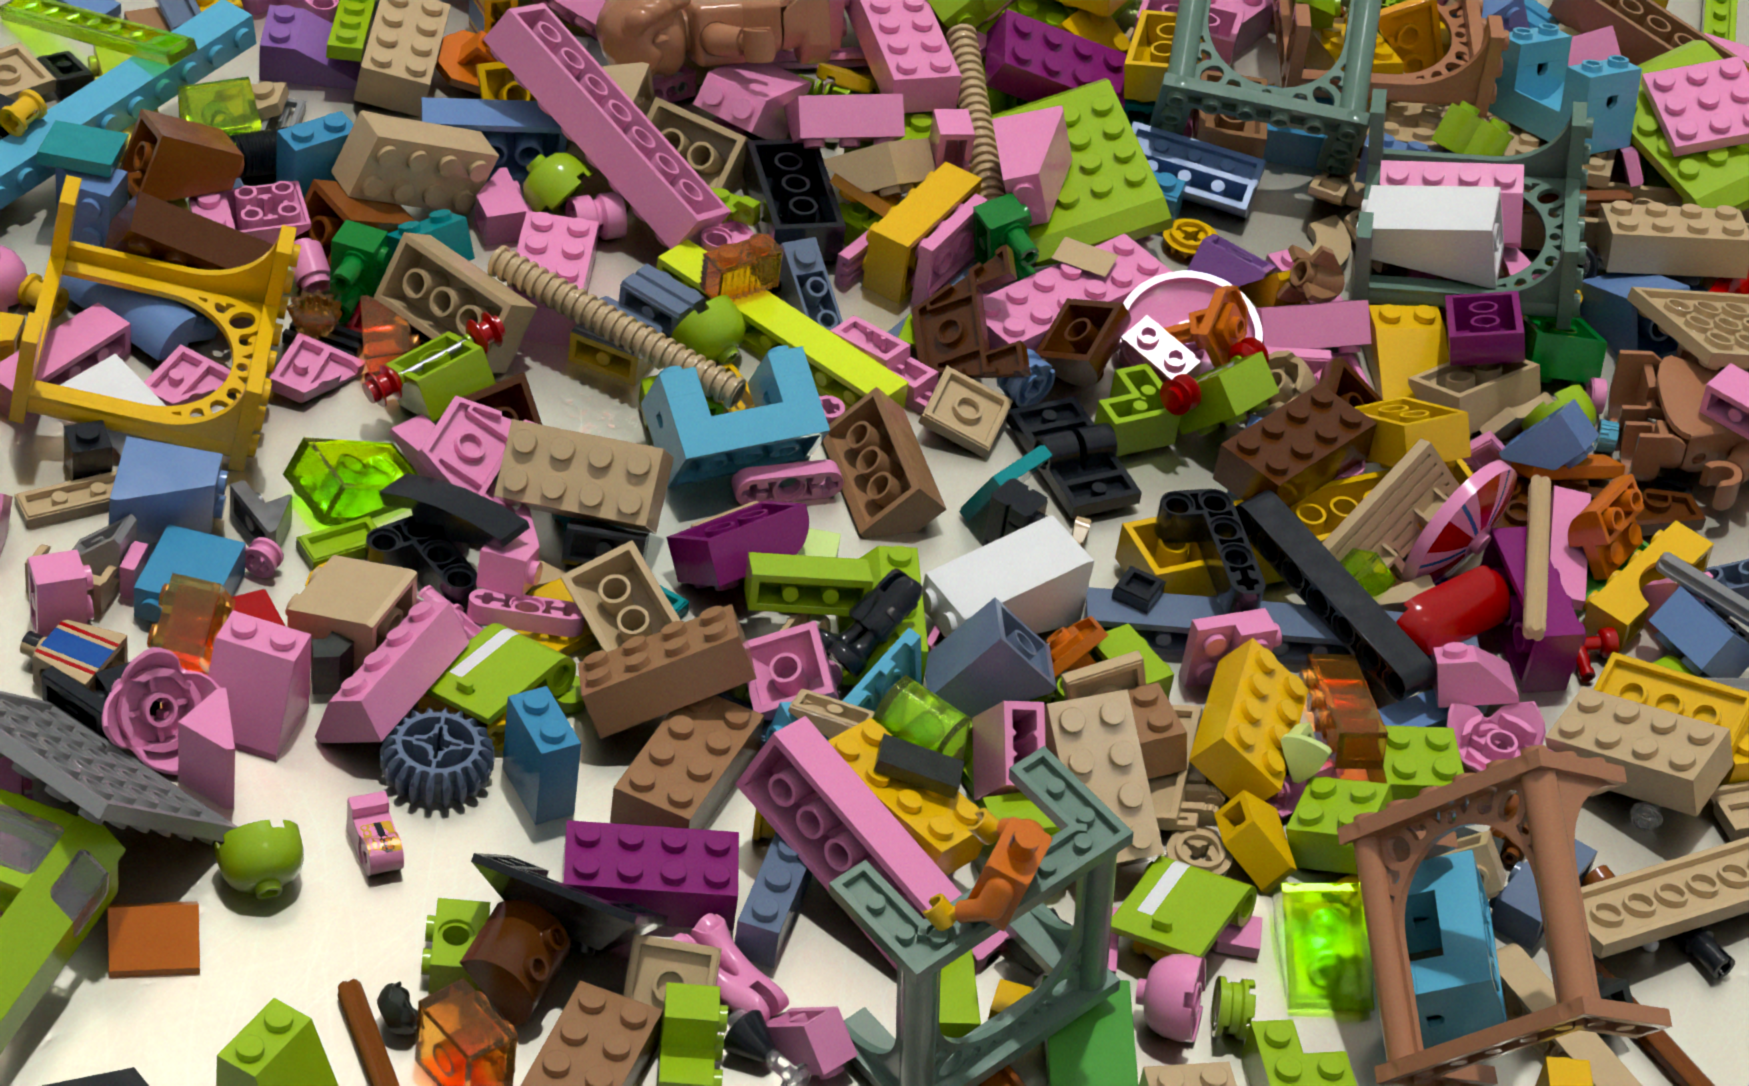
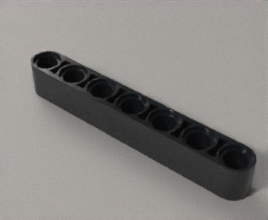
M1265 490L1235 506L1251 545L1390 696L1398 701H1402L1436 681V671L1428 656L1273 491Z

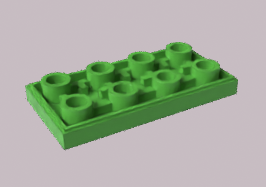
M1043 975L1042 983L1049 975ZM1120 980L1117 992L1045 1040L1048 1086H1139L1130 981Z

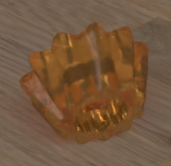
M316 290L312 294L302 291L300 297H291L292 304L287 306V311L298 333L319 339L321 336H328L329 332L334 330L342 316V311L340 310L342 302L333 300V294L323 295L320 290Z

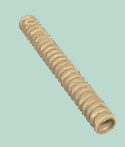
M959 24L948 30L946 39L962 75L958 106L959 109L969 110L975 132L972 158L969 160L970 173L982 178L980 196L990 201L1005 195L1006 192L993 128L991 107L987 95L985 74L981 62L982 58L978 45L977 31L972 25Z
M506 245L496 249L488 262V274L490 276H497L501 282L507 281L508 286L512 288L517 286L519 292H526V295L531 299L536 297L538 303H546L547 308L555 309L560 315L565 314V317L569 320L575 319L576 324L579 326L585 324V328L588 331L595 330L597 336H604L608 342L614 341V344L619 348L624 346L626 352H634L635 357L638 359L644 357V361L647 364L654 363V367L658 370L671 366H681L682 369L696 367L704 395L708 398L713 396L715 402H723V405L728 409L737 405L746 389L745 378H736V374L732 371L726 373L725 367H716V363L712 360L706 362V357L702 354L696 356V352L693 349L686 350L684 344L679 343L676 345L675 339H666L664 333H657L653 327L647 328L646 323L642 321L637 323L635 317H627L626 312L623 310L617 312V308L614 305L607 306V302L603 299L598 300L596 295H588L585 289L578 290L576 284L570 283L568 285L567 279H559L556 273H549V270L545 267L539 268L538 263L535 261L530 262L526 256L520 257L517 251L510 252V248Z

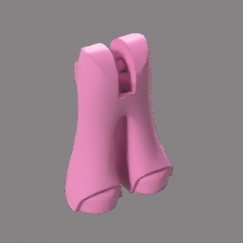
M706 914L691 930L690 935L679 933L671 939L722 948L716 986H721L720 1003L728 1006V1010L735 1019L738 1020L745 1013L757 1009L762 1012L765 1022H767L770 1016H776L789 1005V998L784 991L758 970L739 950L730 935L725 919L718 914Z

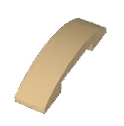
M1360 148L1349 175H1332L1324 170L1320 176L1316 175L1311 182L1307 192L1308 195L1344 206L1348 192L1354 185L1363 149Z

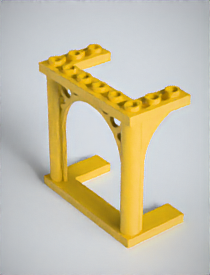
M66 175L58 205L50 257L34 313H28L21 339L8 421L24 424L27 412L79 424L103 420L106 430L183 447L221 453L224 456L230 457L228 469L244 472L247 457L255 458L260 435L252 433L253 431L261 432L266 411L264 406L268 404L272 379L265 378L266 373L272 374L274 370L277 351L270 350L271 345L279 346L283 324L276 323V319L284 320L289 297L282 296V293L290 294L295 271L288 270V267H297L301 245L294 244L297 228L282 225L275 244L266 254L249 264L224 270L196 269L72 241L71 238L82 178ZM63 275L175 300L203 313L218 326L230 346L232 368L227 379L209 396L192 403L177 406L147 405L36 380ZM215 308L221 309L225 313H220ZM246 317L251 319L254 324L245 329H237L232 327L230 322L236 318ZM249 339L247 346L240 344L239 340ZM237 368H243L246 371H239ZM236 393L235 401L228 398L227 394ZM215 405L224 407V409L216 413L211 411V407ZM194 413L202 414V417H192L191 415Z

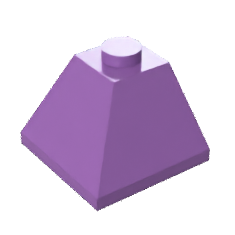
M1212 234L1202 240L1187 271L1210 274L1239 287L1264 279L1266 276L1274 273L1277 266L1216 234Z

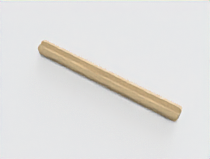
M1538 474L1531 477L1528 490L1522 633L1527 640L1534 639L1535 641L1542 640L1546 631L1551 480L1547 476L1540 477Z

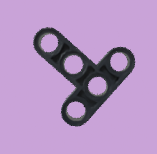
M412 515L377 527L366 536L365 561L416 571L418 573L417 581L423 588L427 585L433 586L437 592L451 603L462 605L464 608L463 612L466 615L469 594L477 590V572L463 556L469 550L470 543L448 541L443 526L415 523Z

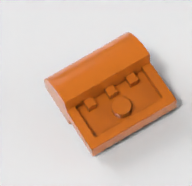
M1633 474L1622 475L1613 479L1569 525V546H1583L1594 580L1608 579L1644 542L1641 528L1637 524L1635 517L1645 507L1642 493L1637 487Z

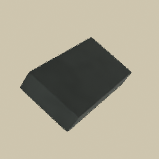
M884 733L879 743L873 771L955 799L960 788L964 761Z

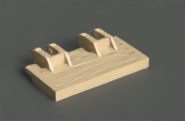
M1421 438L1322 544L1369 594L1373 590L1366 582V578L1370 580L1378 592L1392 588V584L1384 574L1390 569L1397 579L1403 581L1402 573L1405 563L1402 559L1413 548L1422 533L1417 526L1418 522L1424 529L1440 507L1460 485L1431 442Z
M1172 705L1187 731V770L1148 779L1159 830L1197 831V827H1215L1217 822L1214 813L1219 810V807L1223 806L1226 794L1217 786L1207 785L1208 778L1188 761L1203 714L1202 706Z

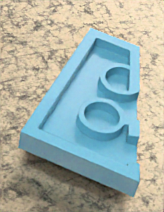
M908 628L842 701L877 712L879 714V723L908 690L914 693L918 692L922 688L921 636L911 628Z

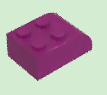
M1518 291L1445 295L1450 367L1525 362V333Z
M761 501L666 537L678 582L694 584L695 588L715 586L716 591L738 586V579L745 577L748 552L796 555L804 545L808 535L809 515L807 506L804 503Z

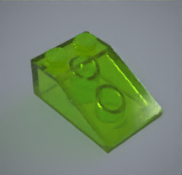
M303 437L283 473L284 477L293 487L295 494L302 498L312 511L315 520L325 526L340 525L367 516L373 519L401 509L384 506L379 491L406 473L418 474L393 443Z
M1281 883L1273 895L1275 941L1287 1010L1373 1011L1375 1006L1372 962L1359 883Z

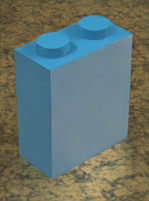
M342 111L278 130L276 182L299 181L303 198L305 199L313 179L337 181L331 170L354 125L353 122Z
M168 524L134 586V617L162 624L166 610L196 616L208 621L205 634L213 636L226 611V598L233 597L245 574L246 543Z
M548 686L508 696L503 770L535 825L573 815L575 812L581 752L580 740Z

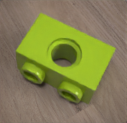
M438 898L436 916L427 915L425 941L433 942L432 949L423 948L421 975H429L428 994L482 998V990L459 962L489 918L491 902Z

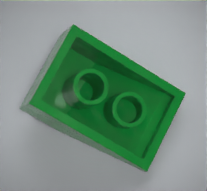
M1525 315L1523 319L1525 359L1540 364V382L1550 383L1552 378L1564 379L1568 385H1580L1584 388L1592 377H1601L1608 342L1582 318L1572 317L1571 328L1566 330L1556 329V318Z

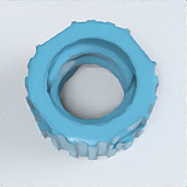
M1600 419L1597 427L1599 437L1594 441V451L1613 454L1618 440L1619 423Z

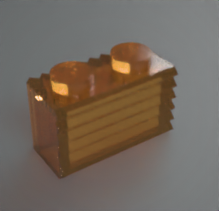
M768 233L753 234L750 239L734 244H723L718 249L703 254V265H701L703 271H701L700 286L711 299L720 295H728L733 302L735 299L741 300V297L747 298L748 295H753L754 292L760 293V290L766 291V288L778 287L783 249Z

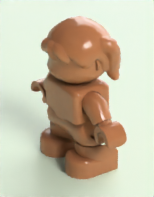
M605 0L596 21L598 43L606 61L610 65L639 62L650 64L652 78L655 75H664L666 78L674 75L682 67L686 56L701 67L745 62L770 63L780 50L793 51L796 59L803 65L827 63L831 56L829 0Z
M1679 346L1676 356L1670 355L1664 357L1663 360L1653 351L1619 350L1609 391L1608 417L1609 421L1618 422L1619 431H1623L1619 459L1620 463L1626 465L1624 475L1633 474L1636 482H1651L1657 477L1660 469L1679 468L1686 472L1702 471L1699 484L1704 487L1717 486L1712 502L1713 508L1719 511L1732 507L1736 501L1740 484L1749 480V440L1699 412L1707 383L1725 367H1720L1719 370L1708 369L1699 364V359L1695 355L1681 349ZM1648 418L1656 419V423L1653 424L1651 422H1647Z

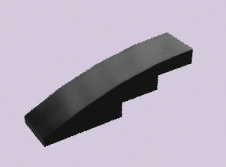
M406 473L379 491L384 506L411 509L415 523L443 526L448 541L504 547L530 528L526 519L497 502L466 488L435 478Z

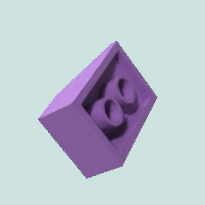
M269 5L260 41L259 80L356 90L362 62L326 58L327 42L333 25L331 22L303 8H294L289 5Z

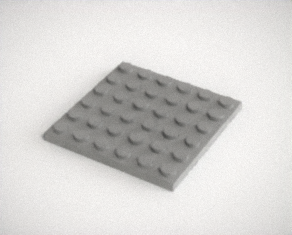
M0 691V758H3L5 755L14 761L11 768L17 773L32 780L39 778L47 785L44 790L51 796L64 802L71 800L79 805L78 813L85 819L98 825H102L105 820L121 829H125L129 825L143 833H148L152 829L166 837H170L174 833L188 841H192L193 837L210 845H213L215 840L224 842L223 834L238 827L53 703Z

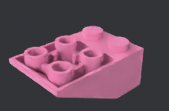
M279 181L274 184L259 186H241L232 190L188 197L189 211L271 244H275L282 225L297 228L295 237L311 228V221L299 181Z

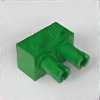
M1012 192L974 206V258L982 265L996 256L995 250L1007 244L1013 251L1017 276L1016 282L1037 273L1031 264L1038 260L1039 250L1029 236V224L1032 223V217L1028 207L1025 204H1020Z
M346 219L331 240L329 299L334 300V302L330 306L331 310L329 313L335 321L347 323L360 299L376 305L377 301L373 297L386 272L392 253L391 248L387 247L388 231Z

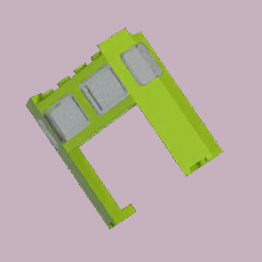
M1 788L0 911L4 913L0 917V1055L117 895L118 861L126 851L103 824H95L80 814L75 816L62 809L47 806L28 799L21 794L12 793Z

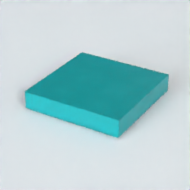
M55 120L37 150L36 163L76 172L111 177L128 146L129 134Z
M1045 445L1035 448L992 476L960 508V514L966 522L970 521L989 508L991 494L1007 480L1015 478L1024 483L1053 455Z

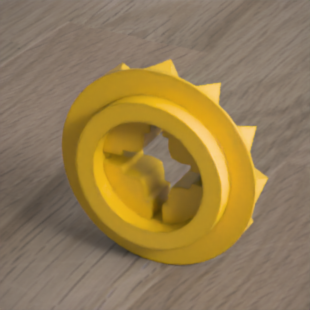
M1188 218L1176 219L1172 222L1173 228L1163 231V246L1171 248V254H1181L1186 259L1188 256L1194 257L1204 238L1212 234H1218L1211 226L1202 221Z

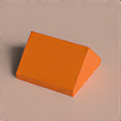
M198 902L109 904V977L200 974Z

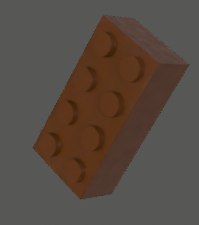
M1319 383L1222 443L1213 479L1243 501L1265 490H1271L1290 508L1368 458L1377 422Z

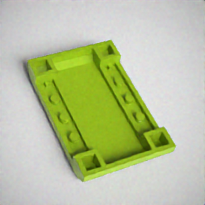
M1693 40L1637 66L1642 68V79V74L1716 61L1723 58L1706 41ZM1640 79L1630 142L1683 198L1682 205L1696 204L1702 208H1717L1721 205H1727L1740 209V211L1748 209L1749 143L1674 157L1641 86Z
M1104 78L992 115V119L1060 105L1063 106L1073 160L1049 222L1029 226L1030 239L1039 250V258L1034 263L1036 267L1060 263V261L1051 258L1064 237L1095 247L1124 233L1132 240H1138L1173 228L1172 217L1165 196L1109 79Z

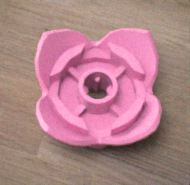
M152 647L134 658L125 668L121 678L113 683L111 692L104 703L101 718L103 731L112 744L119 748L130 749L150 769L165 774L178 775V721L217 688L221 687L211 677L201 672L182 668L179 658L172 651L160 647ZM154 701L162 703V708L156 710V718L150 714V707Z
M1535 701L1504 705L1491 717H1484L1483 713L1472 705L1451 703L1447 715V728L1454 729L1464 773H1477L1485 770L1486 764L1491 761L1512 759L1520 756V751L1526 747L1543 745L1546 734L1545 721Z

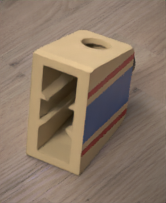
M67 619L61 621L48 637L28 631L22 639L20 653L32 658L33 682L37 687L42 689L41 673L50 666H54L94 692L96 691L95 673L128 663L127 635Z

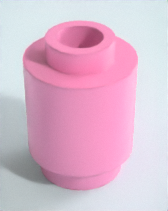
M310 238L296 240L294 244L301 245L297 267L291 268L292 271H295L294 279L297 288L301 289L306 296H315L326 292L330 288V267L321 243Z

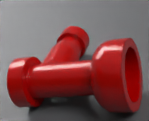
M1614 627L1601 628L1596 633V636L1586 637L1585 644L1580 647L1576 659V667L1579 670L1578 674L1581 681L1588 682L1596 676L1593 667H1591L1588 652H1597L1602 658L1606 659L1611 656L1612 652L1619 653V638Z

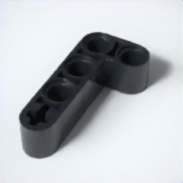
M1219 489L1179 490L1165 493L1160 500L1154 527L1157 537L1168 543L1197 542L1225 614L1260 609L1266 586L1265 580L1230 495Z

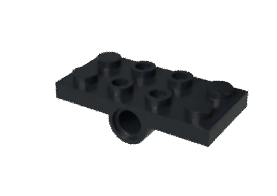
M1075 396L1008 410L1006 422L1027 453L1040 445H1045L1053 455L1039 468V471L1071 518L1140 503L1141 490L1116 456L1118 449L1117 438L1112 426L1107 422L1094 424Z

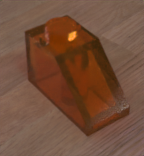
M369 295L361 296L364 359L368 371L376 377L380 375V365L421 346L419 335H412L408 320Z

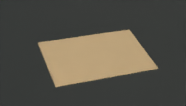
M1064 237L1051 259L1106 277L1119 255Z

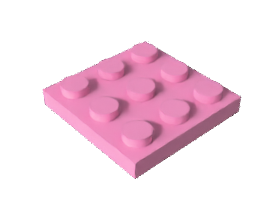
M1741 56L1642 74L1641 86L1674 157L1749 143V72Z

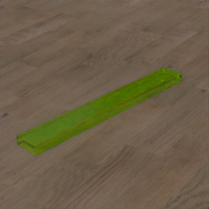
M10 0L0 6L2 20L167 66H172L198 50L194 38L54 0Z

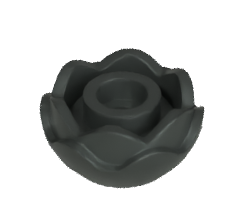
M401 981L389 983L384 986L377 999L380 1013L392 1033L411 1035L422 1026V1023L419 1022L420 1013L412 1007L410 993L406 988L401 987Z

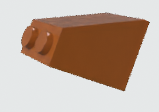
M141 108L120 170L128 172V191L133 197L141 191L163 201H170L232 190L236 178L238 179L242 175L244 155L223 129Z
M313 179L304 199L311 221V228L296 236L294 242L301 238L319 241L323 247L329 267H331V240L346 219L388 231V233L398 230V226L404 222L415 220L401 205L351 198L347 196L338 181Z

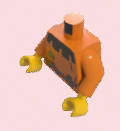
M986 808L976 811L975 815L981 819V822L973 827L968 826L967 829L985 845H991L996 841L997 843L968 899L959 900L953 906L941 893L930 898L929 904L933 908L923 911L922 914L938 931H944L956 921L961 924L986 922L1004 932L1053 840L1049 834L1044 832L1043 827L1038 822L1032 819H1019L1017 817L1002 818L999 821Z

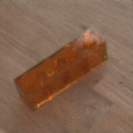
M1307 654L1306 669H1300L1299 678L1308 688L1306 707L1309 713H1313L1315 732L1321 734L1322 743L1332 750L1329 757L1334 769H1383L1388 732L1355 655Z

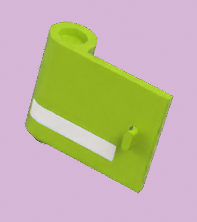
M492 623L469 640V644L425 694L490 725L507 711V701L510 695L533 690L536 686L539 688L548 686L554 696L565 693L574 681L576 663L567 655L504 625Z
M1159 856L1154 862L1148 863L1141 880L1112 916L1111 933L1172 954H1192L1197 957H1204L1228 923L1239 927H1244L1248 923L1255 908L1257 890L1255 886L1165 856Z

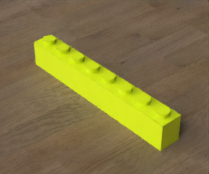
M689 239L658 256V270L667 272L673 279L689 288L696 289L706 298V302L720 295H728L744 318L745 327L747 328L752 325L763 332L746 334L745 332L743 340L744 345L761 356L765 357L770 349L777 346L787 345L789 349L803 346L818 393L822 396L828 395L839 398L845 405V411L875 387H878L905 409L908 381ZM705 303V310H704V311H706V310L709 309V307L706 305V303Z

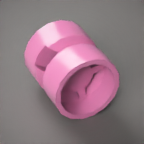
M614 191L599 193L594 200L589 195L567 198L565 217H579L598 221V235L603 240L626 236L627 212L622 195Z

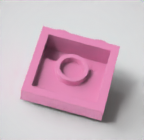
M1266 608L1192 619L1178 676L1184 688L1211 684L1218 661L1251 638H1254L1260 645L1271 652L1274 647H1279L1282 643L1281 629L1277 623L1273 622Z

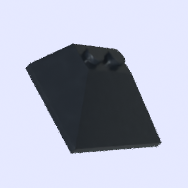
M474 853L471 860L504 901L522 900L545 909L565 928L569 939L572 940L570 947L594 956L596 950H612L633 940L634 934L644 935L665 925L668 919L667 915L633 902L605 900L547 877L549 870L510 855Z

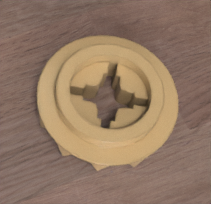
M1197 828V831L1176 832L1170 837L1165 851L1168 858L1222 876L1226 875L1233 860V855L1224 846L1219 835ZM1207 852L1205 860L1202 858L1196 861L1191 859V856L1198 857Z

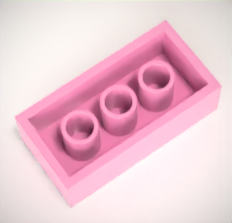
M526 211L516 251L520 254V257L526 256L530 262L535 261L538 263L539 268L545 267L549 270V273H556L559 279H567L568 285L574 283L578 286V290L585 289L588 292L596 258L599 222L579 217L572 218L552 215L546 212ZM507 284L508 288L537 307L522 340L569 347L570 332L577 325L575 319H567L565 314L560 315L555 309L547 308L546 303H538L536 297L531 299L526 295V292H519L517 286L512 288Z

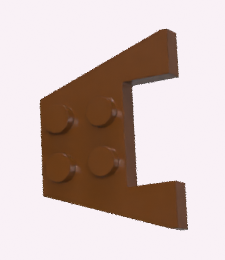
M1007 244L995 250L996 256L982 265L978 262L968 269L969 275L955 285L947 284L911 310L918 361L938 371V379L941 378L946 366L970 378L1031 376L1027 346L1021 340L990 350L982 292L1017 279L1013 251Z

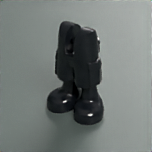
M898 568L891 570L872 591L867 592L850 609L849 616L854 620L850 627L840 634H834L826 629L819 628L826 654L841 668L849 672L854 678H857L866 669L867 662L879 643L884 644L887 642L898 626L901 625L904 618L908 617L917 608L918 601L923 593L922 585Z

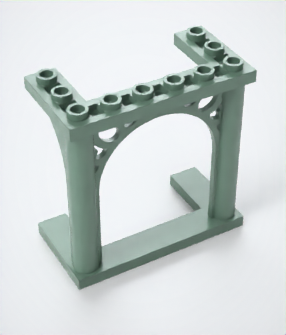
M1179 0L1168 70L1164 73L1149 126L1183 135L1191 109L1193 108L1201 110L1206 114H1223L1236 117L1241 121H1258L1268 123L1276 128L1288 127L1303 130L1311 135L1323 134L1325 138L1317 155L1315 169L1325 170L1332 175H1349L1370 126V113H1367L1366 109L1382 0H1341V6L1348 7L1349 12L1343 50L1339 59L1319 79L1305 85L1287 88L1258 84L1235 72L1220 57L1210 37L1208 19L1211 0ZM1201 53L1207 54L1210 57V60H1204L1201 62ZM1209 69L1219 70L1223 75L1222 79L1218 82L1202 80L1200 76ZM1331 80H1340L1337 88L1329 82ZM1228 83H1233V84L1238 85L1239 87H1237V86H1232V85H1227V84H1228ZM1316 90L1326 92L1331 97L1333 106L1317 103L1313 97V92ZM1296 96H1297V97H1303V98H1305V100L1297 99V98H1294V97H1296Z
M1373 88L1364 199H1368L1371 185H1380L1381 160L1524 164L1523 203L1528 205L1539 217L1545 231V244L1534 262L1514 275L1498 279L1496 288H1486L1456 280L1372 275L1373 259H1371L1374 212L1359 211L1353 300H1368L1369 304L1438 306L1439 309L1446 310L1445 295L1518 291L1522 315L1556 318V329L1570 330L1572 315L1579 316L1581 294H1574L1575 290H1582L1584 268H1577V265L1585 264L1587 242H1579L1580 239H1584L1585 218H1578V215H1585L1587 194L1580 193V190L1587 189L1588 169H1582V164L1589 165L1591 144L1585 143V138L1592 139L1594 117H1587L1588 102L1573 101L1572 114L1567 125L1558 136L1544 146L1523 154L1486 156L1384 149L1387 89ZM1549 193L1559 196L1558 200L1548 204L1538 201L1539 197ZM1557 212L1556 218L1549 216V213ZM1553 261V266H1548L1545 263ZM1535 274H1543L1535 280L1532 278Z
M1045 746L1009 768V780L1061 831L1052 836L1053 840L1005 931L1049 976L1039 987L964 1037L951 1038L941 1034L939 1026L941 969L1000 930L986 922L961 924L956 921L948 929L938 931L927 918L923 919L866 859L829 882V895L897 964L896 1038L883 1027L866 1007H863L844 1020L858 1056L849 1061L873 1086H978L1119 990L1120 979L1108 968L1117 853L1133 843L1134 832ZM1077 880L1074 925H1067L1043 902ZM972 889L950 903L955 906L957 901L968 899Z

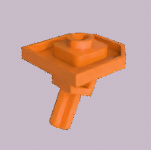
M461 30L443 37L435 68L448 85L480 94L476 65L500 62L492 55L491 48L483 40L488 33L482 30L477 34Z
M1225 285L1215 289L1208 308L1189 313V322L1163 329L1181 344L1195 341L1198 349H1205L1215 368L1229 363L1228 351L1230 347L1245 339L1248 325V306L1238 286Z
M1092 615L1072 624L1067 629L1066 627L1058 629L1046 640L1050 646L1055 677L1064 670L1070 672L1096 663L1088 651L1109 635Z

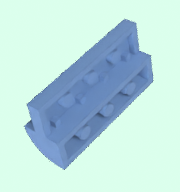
M1136 121L1133 122L1132 129L1152 171L1171 173L1176 178L1187 181L1183 200L1245 219L1248 217L1265 169L1266 160Z
M63 275L61 286L68 290L69 298L85 310L98 302L130 322L131 342L157 361L167 359L180 344L187 347L188 343L215 339L218 326L203 313L186 304L163 297Z

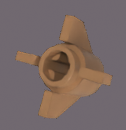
M1291 245L1288 248L1292 262L1295 263L1290 272L1291 282L1287 281L1276 293L1279 299L1286 302L1310 300L1319 304L1331 302L1342 293L1345 285L1344 273L1332 249L1321 245L1311 256L1304 249L1295 245Z

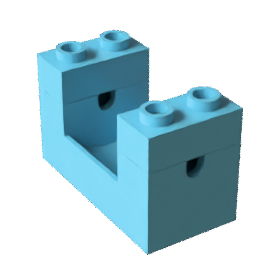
M1541 23L1539 27L1531 29L1516 27L1513 29V32H1509L1508 50L1502 51L1501 54L1503 59L1501 78L1495 79L1497 87L1496 101L1494 104H1489V113L1550 142L1567 125L1572 114L1573 101L1588 102L1587 117H1594L1592 139L1585 138V143L1591 144L1590 154L1630 147L1642 68L1629 63L1627 57L1620 55H1611L1607 60L1601 61L1583 60L1582 64L1568 66L1572 36L1560 31L1559 26L1555 24Z
M787 345L774 347L766 353L747 383L755 408L714 416L710 414L696 367L682 369L681 366H671L660 371L643 399L641 406L654 447L663 448L674 457L667 488L734 475L739 470L747 467L786 464L811 458L829 433L830 428L803 346L789 349Z
M1473 850L1422 860L1411 882L1406 901L1405 933L1408 954L1443 947L1444 954L1410 962L1423 1047L1427 1049L1506 1022L1507 1016L1490 905Z

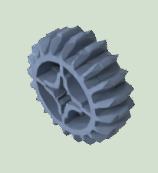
M428 707L424 714L412 710L409 718L403 717L386 736L380 746V768L387 780V786L395 787L398 796L409 794L412 804L419 800L426 801L428 808L433 802H441L446 808L451 800L463 804L466 796L477 797L480 788H486L491 771L494 770V746L492 745V739H489L487 734V728L479 727L476 718L465 720L463 711L455 715L449 714L446 707L442 712H433Z

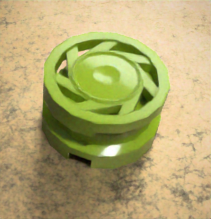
M1225 976L1217 977L1211 1005L1210 1023L1213 1037H1221L1223 1029H1225V1033L1234 1034L1236 1039L1246 1040L1250 1022L1255 1017L1256 995L1249 992L1250 989H1255V980L1242 978L1240 982L1227 983Z

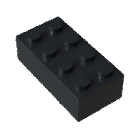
M792 139L747 141L743 177L749 196L761 202L760 222H758L762 237H770L771 259L784 242L816 237L823 261H837L838 253L843 250L846 225L833 186L830 183L831 180L820 149H804V143H793Z

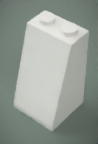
M1371 185L1368 199H1363L1361 212H1374L1371 259L1486 288H1496L1504 249L1501 187Z
M1054 515L1048 516L926 572L922 593L924 613L938 626L941 633L948 637L996 597L1035 634L1068 627L1081 621L1094 560Z

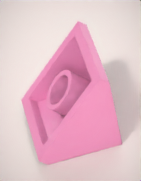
M217 688L178 721V782L224 809H234L235 745L227 689Z

